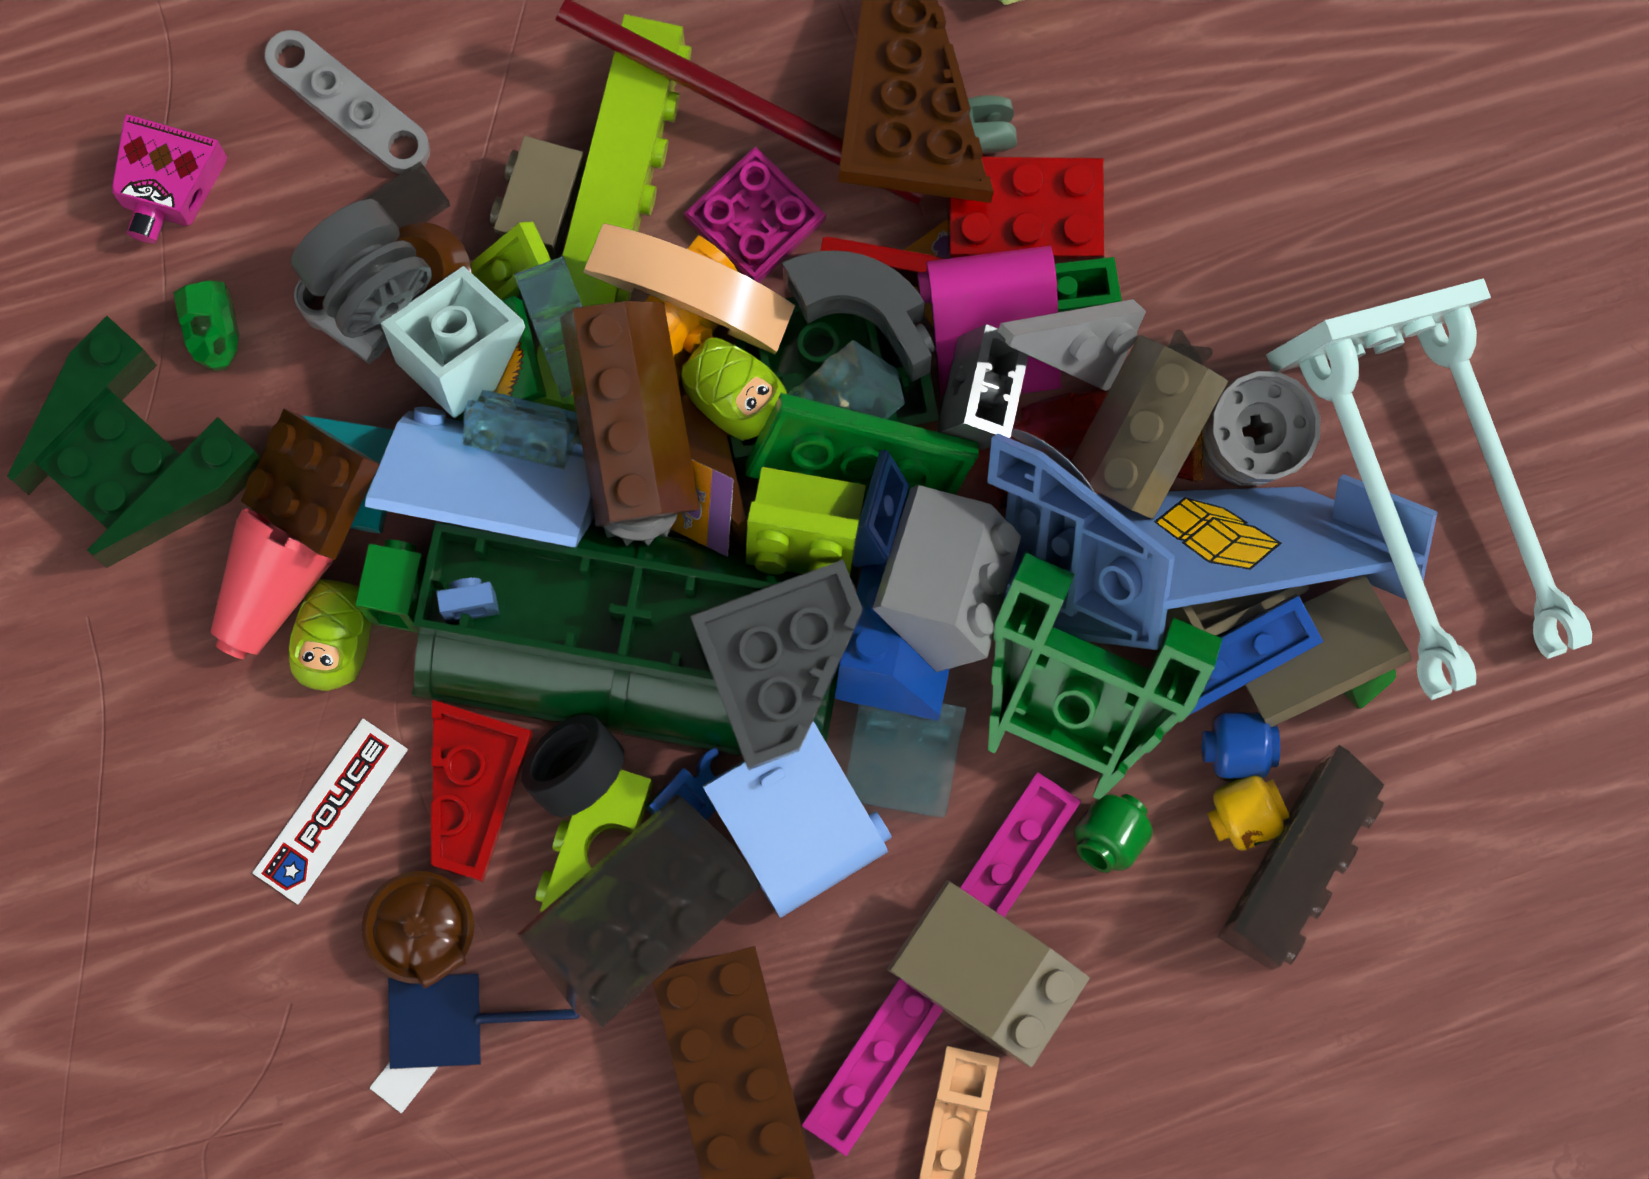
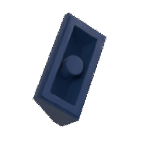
M887 450L879 451L859 519L852 559L854 567L887 563L909 484Z

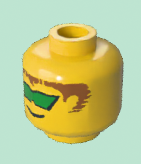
M1256 775L1238 779L1215 790L1213 802L1216 809L1207 813L1219 842L1229 838L1232 845L1240 851L1248 850L1281 835L1284 828L1283 820L1290 817L1274 780L1271 779L1265 782L1262 777Z

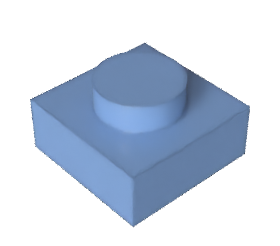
M465 578L451 582L448 590L437 591L440 613L447 624L460 622L461 613L469 614L472 619L499 614L496 593L490 582L481 583L479 578Z

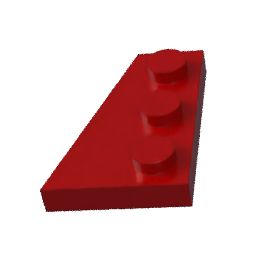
M432 700L433 746L431 766L433 767V801H431V866L484 883L533 732L516 725Z

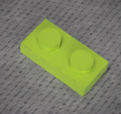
M533 221L519 222L470 263L471 273L500 300H505L512 296L517 297L554 267Z

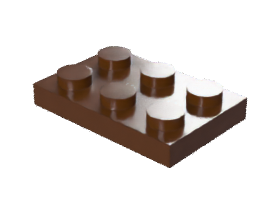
M283 409L278 422L269 433L267 446L256 469L247 480L246 491L241 502L317 554L335 560L380 464L300 414Z

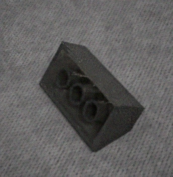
M1338 745L1319 760L1289 812L1290 817L1284 820L1282 833L1273 839L1217 938L1271 970L1281 967L1283 961L1289 965L1295 961L1307 939L1300 934L1309 916L1318 919L1333 893L1326 889V886L1335 871L1343 874L1347 870L1358 851V847L1352 844L1354 837L1361 826L1366 829L1372 826L1384 805V802L1377 798L1384 784L1349 750Z
M676 794L517 934L573 1010L596 1025L604 1027L753 893L760 884L734 846L682 796Z

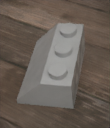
M920 485L910 488L872 609L936 672L986 659L994 635L995 621L1002 607L1021 535L991 504Z

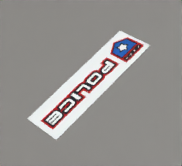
M362 719L255 868L253 874L299 905L409 749L365 719Z

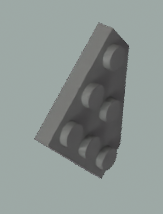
M844 560L691 616V621L748 771L797 753L803 745L862 615L863 609Z

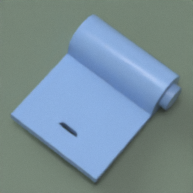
M814 721L799 752L749 771L745 761H742L702 786L779 918H782L888 853L884 842L892 838L889 830L876 811L869 815L867 814Z

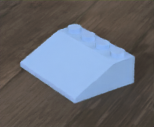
M416 407L414 412L408 411L397 422L366 496L365 507L575 548L594 519L580 436H569L566 441L547 438L546 431L535 427L520 426L516 428V431L496 428L495 421L483 417H466L465 421L445 418L444 411L431 407Z

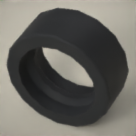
M585 714L570 717L554 726L534 746L522 768L521 782L526 791L549 814L560 818L576 815L600 799L617 779L624 763V749L620 742L596 717Z

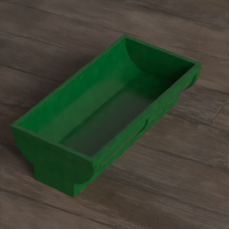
M595 520L592 521L576 548L446 522H435L413 624L418 632L412 696L554 723H561L570 717L585 714L596 717L614 734L708 751L716 748L720 753L743 757L691 621V616L803 574L788 571L783 574L764 573L754 565L746 564V550L741 552L736 545L729 544L728 557L686 536L668 533L667 538L661 536L654 538L649 547L643 541H632L626 547L623 539L613 536L607 538L604 527H596ZM852 565L850 578L855 589L859 567ZM465 578H479L481 583L490 582L496 593L499 614L472 619L469 614L461 613L460 622L447 624L440 613L437 591L448 590L451 582ZM840 663L813 720L826 744L835 701Z

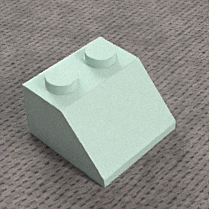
M464 266L381 323L395 362L453 418L496 389L525 329L523 319Z

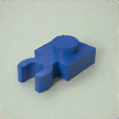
M716 748L703 753L699 757L695 766L696 774L694 777L685 768L680 769L644 807L682 844L688 842L716 811L702 787L716 778L710 770L712 760L720 753Z

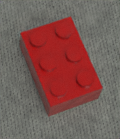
M982 157L986 177H990L994 191L991 203L948 197V258L1051 246L1055 264L1104 258L1103 158Z

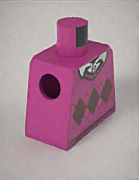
M126 114L122 127L112 191L122 207L134 211L126 232L129 236L145 243L155 244L164 220L184 226H189L193 223L228 158L218 140Z

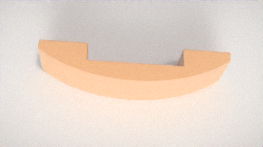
M605 223L601 227L583 271L585 274L630 293L636 288L729 328L728 335L773 354H776L795 307L791 302L769 288L712 259L670 242Z
M949 1046L946 1047L919 1179H975L1000 1057Z

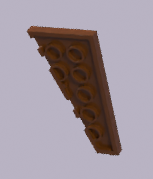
M862 0L838 182L991 203L994 191L990 177H986L982 162V148L979 137H975L969 115L971 108L953 44L949 43L944 11L942 6H939L938 0Z

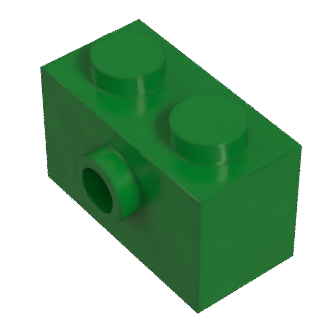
M386 539L384 546L369 544L356 607L370 624L418 633L413 624L427 562L421 553L416 552L415 545L393 539Z

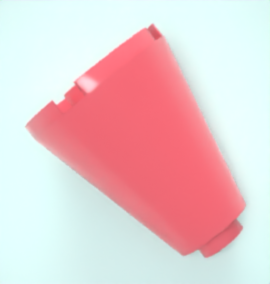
M242 509L236 519L210 631L213 636L218 638L215 646L221 651L239 659H244L247 653L258 655L331 566L333 559L317 554L254 510Z

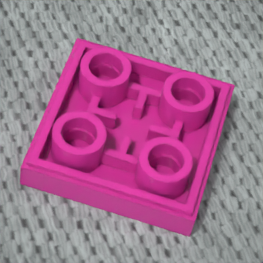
M755 146L684 213V220L703 238L722 251L734 264L739 273L749 278L753 277V280L760 283L826 221V214Z

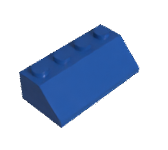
M905 498V501H904V505H903V509H902L901 516H900V519H899V523H900V520H901V517H902V514H903V511H904V507H905L907 498ZM887 563L863 566L856 592L863 609L862 615L841 659L834 699L939 721L949 669L936 672L872 609Z

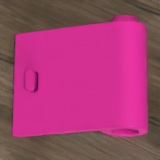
M1051 246L926 261V272L917 273L919 294L925 303H930L933 315L940 403L946 392L959 336L985 324L999 329L1001 323L1058 313L1056 269ZM1028 356L1020 394L1062 388L1061 370L1032 356Z

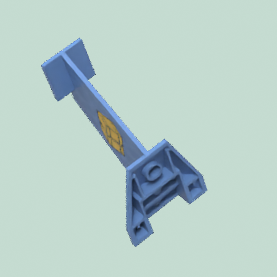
M999 433L991 439L987 483L1008 491L1005 520L1021 535L1003 603L1025 553L1074 573V578L1052 627L1081 640L1157 650L1163 643L1167 609L1349 577L1357 578L1361 575H1366L1372 586L1407 600L1362 481L1345 474L1338 479L1335 500L1303 487L1169 491L1154 519H1151L1123 506L1104 494H1095L1042 451ZM1390 493L1422 580L1424 581L1438 511Z

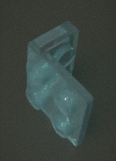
M859 704L846 778L860 802L864 805L944 818L947 814L966 708L942 704L939 721Z

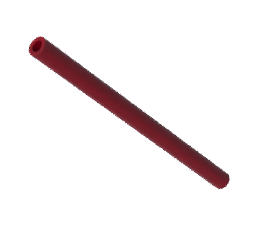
M564 0L555 21L840 166L843 139L572 0ZM885 189L917 206L924 196L921 193Z

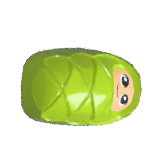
M718 338L706 339L692 353L682 368L681 380L683 389L689 399L719 428L742 441L760 435L780 394H787L780 379L768 366L748 352Z
M320 579L305 596L294 623L288 651L291 674L303 686L314 690L330 691L356 680L366 657L371 631L370 622L356 607L358 586L341 581Z

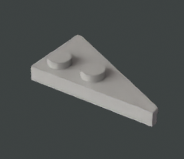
M1134 299L1004 322L1001 323L998 332L1006 339L1005 342L1010 347L1102 390L1108 391L1116 379L1129 349L1137 339V331L1146 311Z

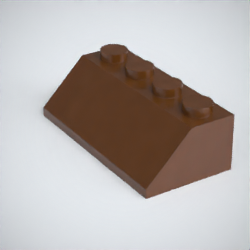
M622 301L572 308L560 317L596 527L700 510L664 302Z

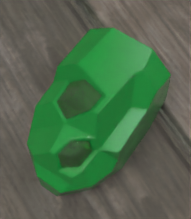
M208 280L185 285L173 293L186 348L193 359L200 365L214 371L226 370L237 354L240 336L230 291L226 284L221 281Z

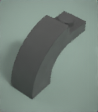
M846 251L807 253L782 262L784 283L808 324L823 316L837 313L863 317L875 324L884 333L912 382L930 373L931 353L935 352L933 341L921 323L914 326L924 320L925 302L918 291L900 273L874 258Z

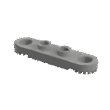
M287 30L276 34L270 39L265 49L266 63L276 79L295 92L299 98L366 152L388 167L390 171L396 172L398 175H411L413 172H419L420 168L426 166L428 158L430 159L428 138L424 130L305 34L295 30ZM294 45L296 48L300 47V49L305 51L303 61L296 67L286 68L278 63V55L282 53V49L286 50L287 46L291 48ZM399 137H412L413 140L417 141L418 149L410 158L398 159L390 152L391 145L394 144V140H399Z

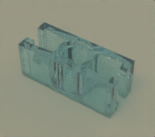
M562 256L516 273L514 276L563 405L574 401V397L571 393L572 385L560 317L572 308L583 306Z

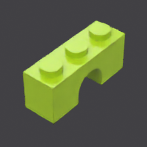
M621 769L617 779L608 791L592 806L576 815H572L570 822L561 820L552 846V850L559 852L553 872L547 870L543 872L535 896L536 901L543 902L540 912L544 916L599 934H605L621 884L618 880L598 874L591 868L588 860L589 847L598 834L609 829H620L638 835L646 811L644 807L648 804L654 787L650 778Z

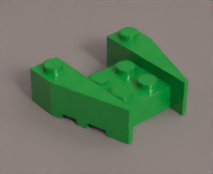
M1025 553L994 626V640L996 641L995 660L992 666L991 684L993 685L992 712L989 720L988 751L996 753L1005 731H1008L1100 772L1092 796L1100 800L1125 776L1126 771L1146 752L1152 751L1162 741V737L1178 721L1182 722L1195 709L1214 670L1223 639L1173 617L1163 638V643L1158 649L1150 668L1147 669L1052 627L1075 574Z

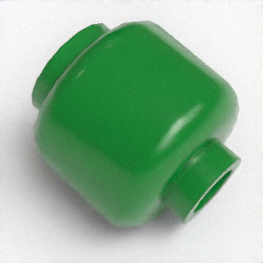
M1105 794L1100 800L1095 799L1076 824L1074 837L1078 844L1076 850L1081 859L1095 870L1103 873L1129 869L1148 845L1153 834L1151 823L1146 816L1148 812L1144 804L1128 794H1123L1121 797L1114 794Z

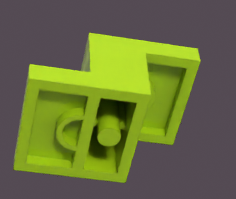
M762 467L755 502H751L748 517L746 564L754 565L758 570L768 574H783L786 571L806 574L844 560L850 576L857 527L863 509L866 485Z

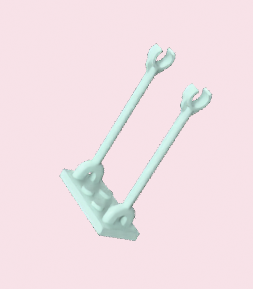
M1484 278L1325 320L1266 354L1272 372H1282L1300 367L1309 388L1318 397L1333 402L1420 633L1417 675L1424 693L1431 700L1451 694L1452 689L1459 691L1476 685V671L1470 655L1461 646L1457 645L1450 634L1440 627L1352 395V391L1355 389L1359 378L1358 358L1366 354L1364 350L1366 348L1373 347L1375 354L1384 353L1405 343L1403 338L1417 335L1426 355L1435 364L1450 368L1536 593L1533 635L1538 649L1547 659L1566 653L1567 646L1558 635L1557 619L1563 624L1567 632L1568 647L1575 650L1592 644V630L1586 615L1554 583L1469 361L1476 347L1477 330L1470 309L1491 298ZM1443 323H1446V325H1447L1448 332H1449V339H1448V337H1447V335H1446V333H1445V330H1444V328H1443V325H1442ZM1327 359H1329V361H1330L1331 369H1330V367H1329V364H1328V362H1327ZM1442 662L1450 672L1451 685L1443 675Z

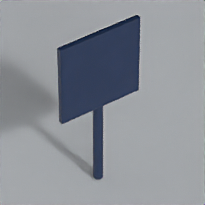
M479 974L447 975L426 989L421 984L405 983L388 978L390 1069L481 1065L480 1024L578 1019L580 1011L578 1009L480 1013Z

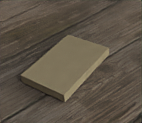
M1361 575L1303 603L1324 642L1245 684L1266 724H1269L1271 727L1278 725L1412 661L1406 644L1366 575Z

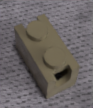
M524 135L520 150H512L506 164L505 179L509 180L505 196L496 197L490 214L489 224L494 226L495 233L500 234L498 240L519 222L533 221L550 258L557 261L586 166L583 152Z

